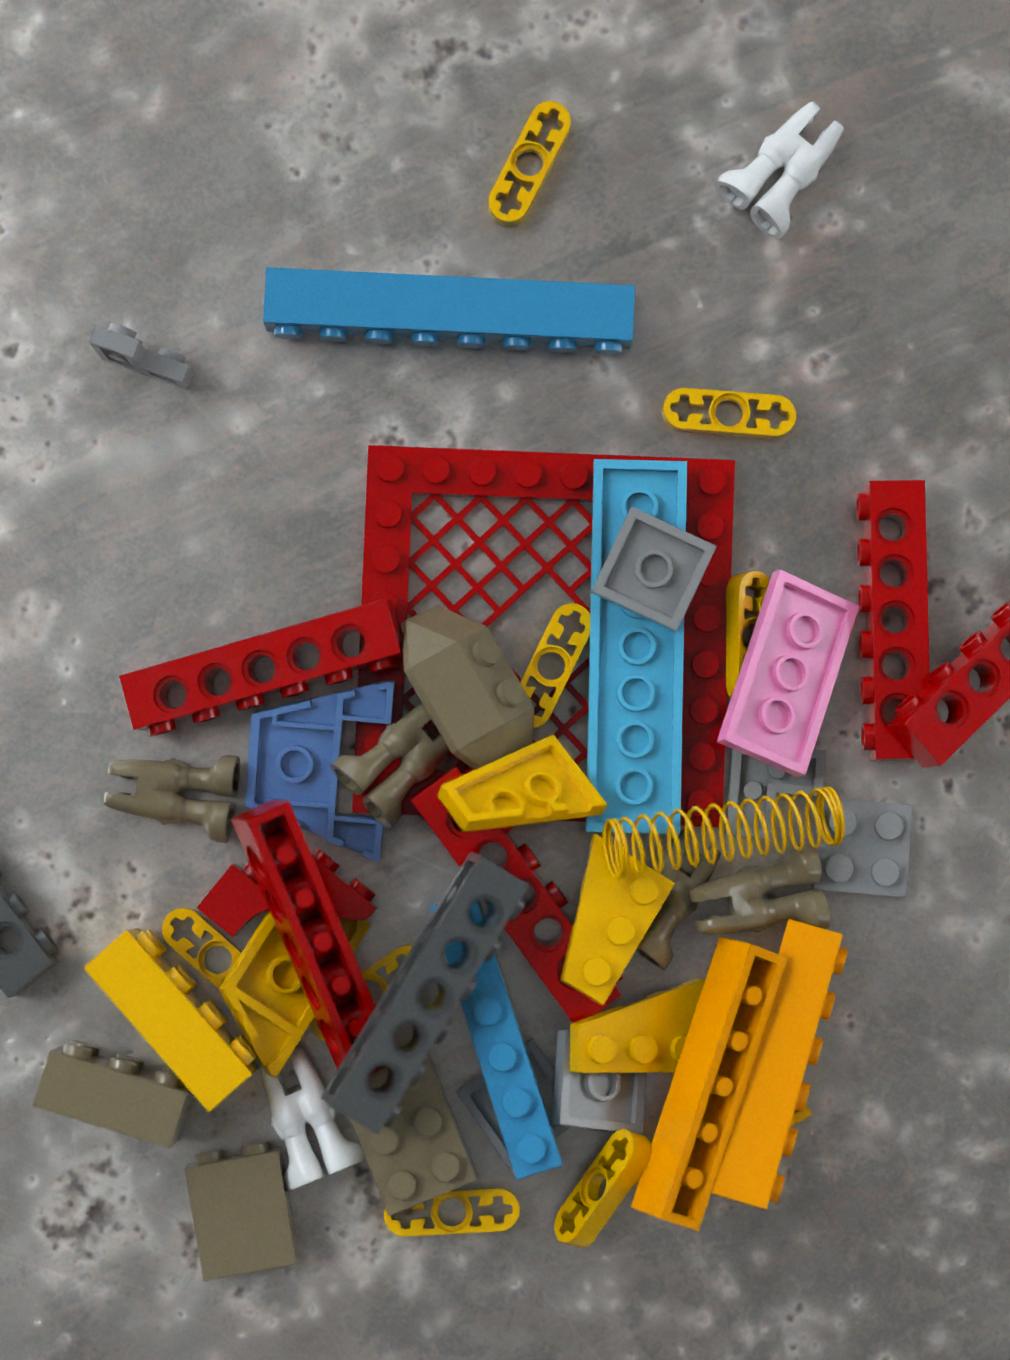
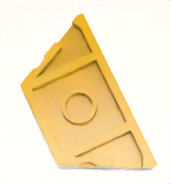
M268 910L219 987V991L264 1071L271 1077L277 1078L313 1020L314 1014L270 910ZM339 918L354 953L371 924L366 920L359 921Z

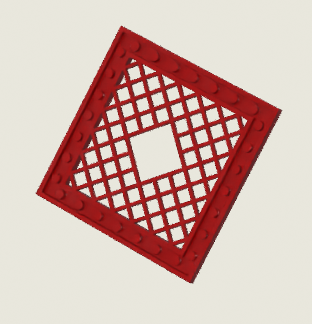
M368 445L361 605L385 598L393 601L400 629L401 623L407 620L408 614L411 617L417 615L413 608L431 591L449 611L461 616L463 615L459 609L478 593L494 611L481 623L489 627L546 573L575 604L583 606L590 613L588 606L574 591L591 577V562L576 546L592 532V516L579 502H593L594 459L687 461L686 532L717 547L684 615L681 810L687 814L693 806H698L705 812L710 804H716L722 809L725 745L718 743L717 739L727 711L726 588L731 579L735 460ZM413 495L428 496L412 511ZM441 496L475 498L457 514ZM487 498L521 500L506 514L502 515ZM533 500L566 502L548 517ZM436 501L452 519L433 536L417 517ZM482 503L498 521L482 536L478 537L463 518L478 504ZM527 504L544 523L524 539L511 525L509 520ZM573 506L589 525L570 541L554 522ZM412 522L428 541L410 557ZM458 524L474 543L455 559L439 540ZM503 526L520 545L501 561L485 542ZM549 528L565 547L547 563L530 544ZM434 546L450 565L431 581L415 562ZM480 548L496 567L477 583L461 564ZM526 550L541 566V569L523 585L506 566L521 552ZM571 551L587 571L569 587L552 568ZM410 568L426 587L408 602ZM456 570L472 589L453 605L437 586ZM502 572L518 590L499 607L483 590V587L497 574ZM361 633L359 643V654L362 652L364 648V638ZM403 656L396 658L398 666L384 671L371 673L369 666L358 669V687L385 680H395L393 716L390 725L397 723L403 718L404 705L409 711L416 708L409 701L416 694L415 689L412 687L404 694L405 672ZM589 657L571 673L564 687L578 701L582 708L565 724L553 712L549 718L558 728L554 736L558 739L564 734L581 752L574 759L577 765L585 758L587 759V748L573 735L569 728L588 712V702L571 685V682L589 667ZM513 670L520 682L522 678ZM555 689L548 694L549 697L552 698ZM533 692L531 699L536 704L534 715H537L541 710L544 711V709L538 706L540 698ZM429 720L422 729L426 728L436 738L439 732L431 725L433 720ZM356 721L355 756H361L378 744L380 735L389 724ZM451 751L449 752L464 770L470 768L469 765L453 755ZM401 758L392 761L362 794L357 795L353 793L352 813H369L362 799L399 768ZM435 770L433 776L423 782L414 784L402 799V815L422 816L411 801L412 795L447 770ZM711 808L707 817L712 827L719 828L720 813L716 808ZM693 811L690 817L693 827H702L703 817L701 813ZM680 815V826H685V819ZM586 817L557 821L586 822Z

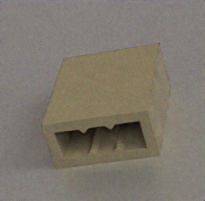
M262 1141L241 1146L242 1154L227 1157L223 1156L222 1149L195 1154L196 1162L189 1163L185 1167L203 1281L296 1265L298 1263L300 1255L289 1191H286L283 1174L285 1166L281 1147L270 1149L269 1141Z

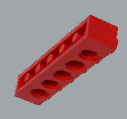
M925 480L869 481L863 487V493H857L856 518L857 521H864V539H858L857 563L859 567L865 566V585H859L858 606L859 612H866V631H860L859 654L860 658H867L868 676L861 677L860 700L861 704H868L869 723H862L861 745L863 751H869V761L916 760L887 727L889 723L884 717V707L888 701L901 703L913 693L919 695L930 684L927 681V677L930 675ZM891 518L899 523L901 527V537L899 540L890 541L881 535L879 530L881 519ZM883 564H894L901 570L902 582L900 586L890 587L882 581L880 571ZM886 609H893L901 614L904 624L900 633L888 632L883 627L881 617ZM887 655H895L904 663V674L899 680L889 678L883 671L882 664Z
M385 598L123 674L119 678L133 730H148L151 737L177 730L175 722L192 717L194 724L221 717L219 709L235 704L238 711L264 705L263 696L281 692L283 699L309 692L307 684L325 679L326 686L342 683L353 679L352 671L369 666L371 673L396 667L398 666L396 658L403 656L404 640L393 601ZM358 631L364 638V648L359 655L349 657L343 649L344 638L349 633ZM314 644L319 650V662L314 668L305 670L300 665L299 653L306 645ZM269 657L274 662L275 673L269 681L262 683L255 675V666L260 659ZM224 669L230 676L231 684L228 691L219 696L213 691L211 680L217 671ZM180 682L185 687L186 699L180 707L174 708L170 705L167 695L170 687Z
M1010 600L994 611L990 617L993 623L983 633L981 631L973 633L959 646V650L962 653L951 664L949 662L941 664L927 677V681L930 684L919 695L917 693L909 695L895 708V712L898 715L887 727L922 768L941 766L1010 699V658L1009 660L1006 659L1001 651L1003 639H1006L1010 644ZM972 669L978 673L980 678V685L977 691L972 688L969 682V675ZM940 700L944 701L948 707V718L945 722L939 718L937 713V706Z
M456 763L413 794L411 798L412 803L459 867L462 866L470 851L479 854L481 848L488 843H498L505 848L507 856L498 866L518 879L528 882L534 889L533 896L525 903L520 914L512 921L508 919L504 926L505 931L572 1023L597 1014L622 996L618 982L623 979V976L621 975L604 1005H599L561 981L562 965L565 962L571 930L574 924L563 909L569 902L553 880L546 885L536 872L541 863L526 843L518 847L508 832L514 826L464 832L461 827L455 824L452 815L437 795L443 784L474 771L471 767L463 771L459 764ZM549 918L560 924L561 931L555 939L546 941L540 939L535 934L534 929L539 921Z
M272 799L232 818L231 821L338 1070L376 1006L288 800ZM387 1066L376 1067L369 1076L387 1068Z

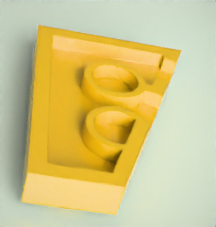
M554 734L443 784L437 795L464 832L603 815L608 805Z
M594 834L591 839L589 859L585 876H583L580 900L575 922L571 930L561 981L599 1005H604L675 883L647 865L644 875H639L631 855H629V868L626 878L615 879L611 875L606 863L603 838Z
M693 978L682 982L680 986L645 996V999L629 1005L617 1006L571 1023L569 1071L576 1073L675 1072L704 985V979Z

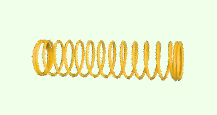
M826 786L821 789L814 788L809 796L804 791H797L792 798L786 793H780L774 801L769 796H762L757 804L751 798H745L740 807L734 801H728L722 809L716 804H710L705 812L698 806H693L687 814L681 809H675L670 818L664 812L658 811L652 820L645 814H640L634 823L628 817H622L619 821L616 818L607 819L603 827L604 855L611 875L618 880L620 878L625 879L629 868V852L621 823L627 821L632 828V853L637 873L643 876L646 870V860L637 826L640 819H645L650 825L649 844L652 863L655 870L661 873L664 867V858L655 823L658 816H663L668 823L667 847L670 862L675 870H679L682 859L681 848L672 822L674 815L680 813L685 819L684 839L688 861L691 866L696 868L699 863V847L690 817L693 811H699L703 817L702 842L704 853L708 863L714 865L717 859V847L714 831L707 816L711 808H716L720 813L719 837L721 849L725 859L728 862H732L735 853L734 838L725 812L728 806H734L738 811L736 821L738 845L742 856L749 860L752 854V838L747 819L742 810L746 803H751L755 807L754 835L756 845L760 854L766 857L770 849V840L767 824L760 809V805L764 800H768L772 804L771 831L774 845L780 854H784L787 849V832L781 811L777 806L780 798H786L790 802L788 810L789 834L794 848L801 852L804 847L805 835L802 818L794 802L798 795H803L807 799L805 824L811 845L818 849L823 837V840L829 846H839L845 834L843 806L837 792L832 787ZM815 793H818L815 806L814 802L812 801V796ZM825 799L833 816L835 840L832 839L826 823ZM810 806L817 825V844L814 842L811 833ZM793 809L800 830V847L796 843L793 831ZM776 813H777V816H778V818H779L780 826H781V830H782V838H783V847H782V849H781L780 846H779L778 839H777V834H776V827H775V814H776ZM758 815L765 836V852L762 849L759 838ZM741 819L743 821L747 836V854L744 850L742 842ZM724 823L729 837L730 858L725 847ZM706 825L712 843V859L707 846ZM612 827H613L614 832H615V836H614V853H613V846H612ZM689 830L694 844L695 862L690 851ZM671 832L676 846L677 865L673 856ZM654 837L658 848L659 867L655 857ZM636 840L640 851L641 869L638 862Z

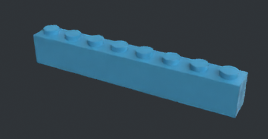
M266 267L263 323L267 331H274V337L281 339H300L301 333H320L321 340L334 342L346 341L347 335L366 336L365 341L376 344H389L393 342V337L411 338L412 344L420 346H436L439 344V339L457 340V346L464 348H483L485 342H503V348L508 350H529L531 344L549 345L550 351L559 353L575 352L576 346L595 347L594 352L597 354L618 355L622 354V348L630 349L633 341L635 285Z

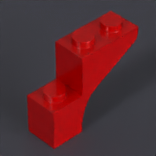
M318 848L312 856L337 916L359 921L370 918L378 909L371 902L376 894L356 878L350 884L335 873L340 865ZM248 862L243 868L237 864H231L196 907L232 937H236L253 918L269 910Z

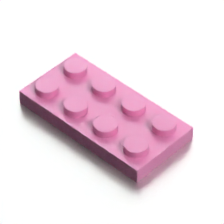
M781 569L773 572L717 742L797 778L805 776L859 606Z

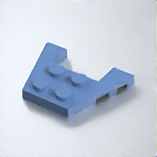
M385 680L254 711L251 714L245 806L253 809L272 799L288 800L300 828L326 838V841L337 846H344L363 854V857L372 861H380L384 826L373 816L337 813L339 779L331 770L330 765L341 756L343 720L382 724L392 723L395 680Z

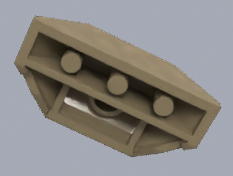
M438 605L401 623V631L404 634V672L453 755L476 770L532 744L534 706L487 626Z

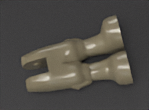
M423 703L406 714L397 723L387 725L379 737L378 744L361 756L344 754L330 765L331 770L339 781L351 792L360 795L392 761L402 758L399 768L362 799L369 813L388 829H392L402 817V799L414 784L423 782L433 776L437 765L450 752L441 734L432 740L422 729L429 720L432 721Z
M221 756L217 763L209 768H194L175 758L165 761L135 759L110 761L108 774L118 775L125 779H138L135 796L125 792L117 794L105 792V806L121 812L156 819L163 825L183 821L194 822L206 828L211 840L220 843H227L229 841L233 827L231 819L235 817V803L188 799L180 795V791L196 790L236 798L240 780L239 756Z
M683 829L680 831V834H677L681 856L686 854ZM689 830V844L691 845L693 840ZM673 838L671 840L672 850L675 863L677 865L676 846ZM667 845L663 848L664 867L660 874L675 884L636 949L638 954L657 967L666 970L673 958L670 945L672 935L679 922L686 919L697 909L698 902L693 903L691 901L690 889L709 881L719 861L720 850L717 849V859L714 865L708 863L704 853L699 858L697 867H693L691 872L688 873L682 867L679 870H675L670 862ZM711 845V846H709L708 851H709L710 857H711V859H712V853H713V852H712V845ZM658 855V856L656 857V861H657V864H658V867H659V855ZM651 863L649 867L655 870L653 863Z
M805 843L801 852L793 847L785 859L776 865L768 868L743 866L738 872L713 879L690 889V898L693 903L716 901L727 897L730 911L723 914H712L695 920L697 932L699 934H726L750 930L758 933L769 928L777 921L788 919L827 929L830 925V909L825 895L817 888L800 890L774 899L763 898V894L773 889L807 886L818 883L821 880L822 870L816 849L810 843Z

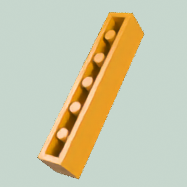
M788 919L779 950V955L787 957V961L711 1195L763 1211L767 1210L769 1201L778 1204L786 1177L777 1174L782 1155L791 1158L798 1130L790 1128L794 1109L804 1111L811 1084L802 1082L807 1064L817 1065L823 1043L822 1038L815 1037L819 1019L829 1021L836 996L835 993L828 992L827 990L832 974L841 976L848 953L847 948L840 947L843 934Z
M719 937L651 1143L650 1160L641 1174L631 1204L632 1208L659 1219L699 1231L787 957L750 943Z

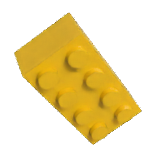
M139 928L128 929L90 961L84 969L205 1109L210 1112L260 1068L254 1061L257 1056L243 1035L234 1038L226 1029L224 1024L228 1021V1018L211 999L203 1002L193 991L198 984L190 973L180 964L177 967H172L162 954L167 951V948L150 929L146 932L144 930L141 931Z

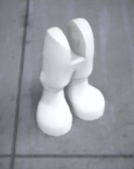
M812 101L797 111L774 134L765 137L759 149L758 157L744 169L726 171L715 182L716 190L720 196L733 207L743 210L751 204L771 174L778 168L783 167L784 172L781 178L756 202L750 211L751 219L755 225L773 238L780 239L787 232L791 224L789 205L799 190L805 189L817 180L819 169L835 148L844 130V127L834 120L826 130L822 131L813 146L800 135L805 129L807 130L810 127L813 119L821 110Z
M302 1046L295 1047L290 1055L293 1069L300 1081L298 1085L286 1089L281 1073H279L277 1078L271 1077L260 1064L263 1084L272 1113L271 1126L274 1127L278 1136L285 1141L288 1152L289 1165L283 1174L287 1192L325 1177L323 1168L308 1141L305 1128L307 1123L312 1126L316 1133L323 1161L329 1175L366 1160L361 1144L347 1141L342 1135L335 1121L336 1110L321 1099L326 1088L315 1065Z

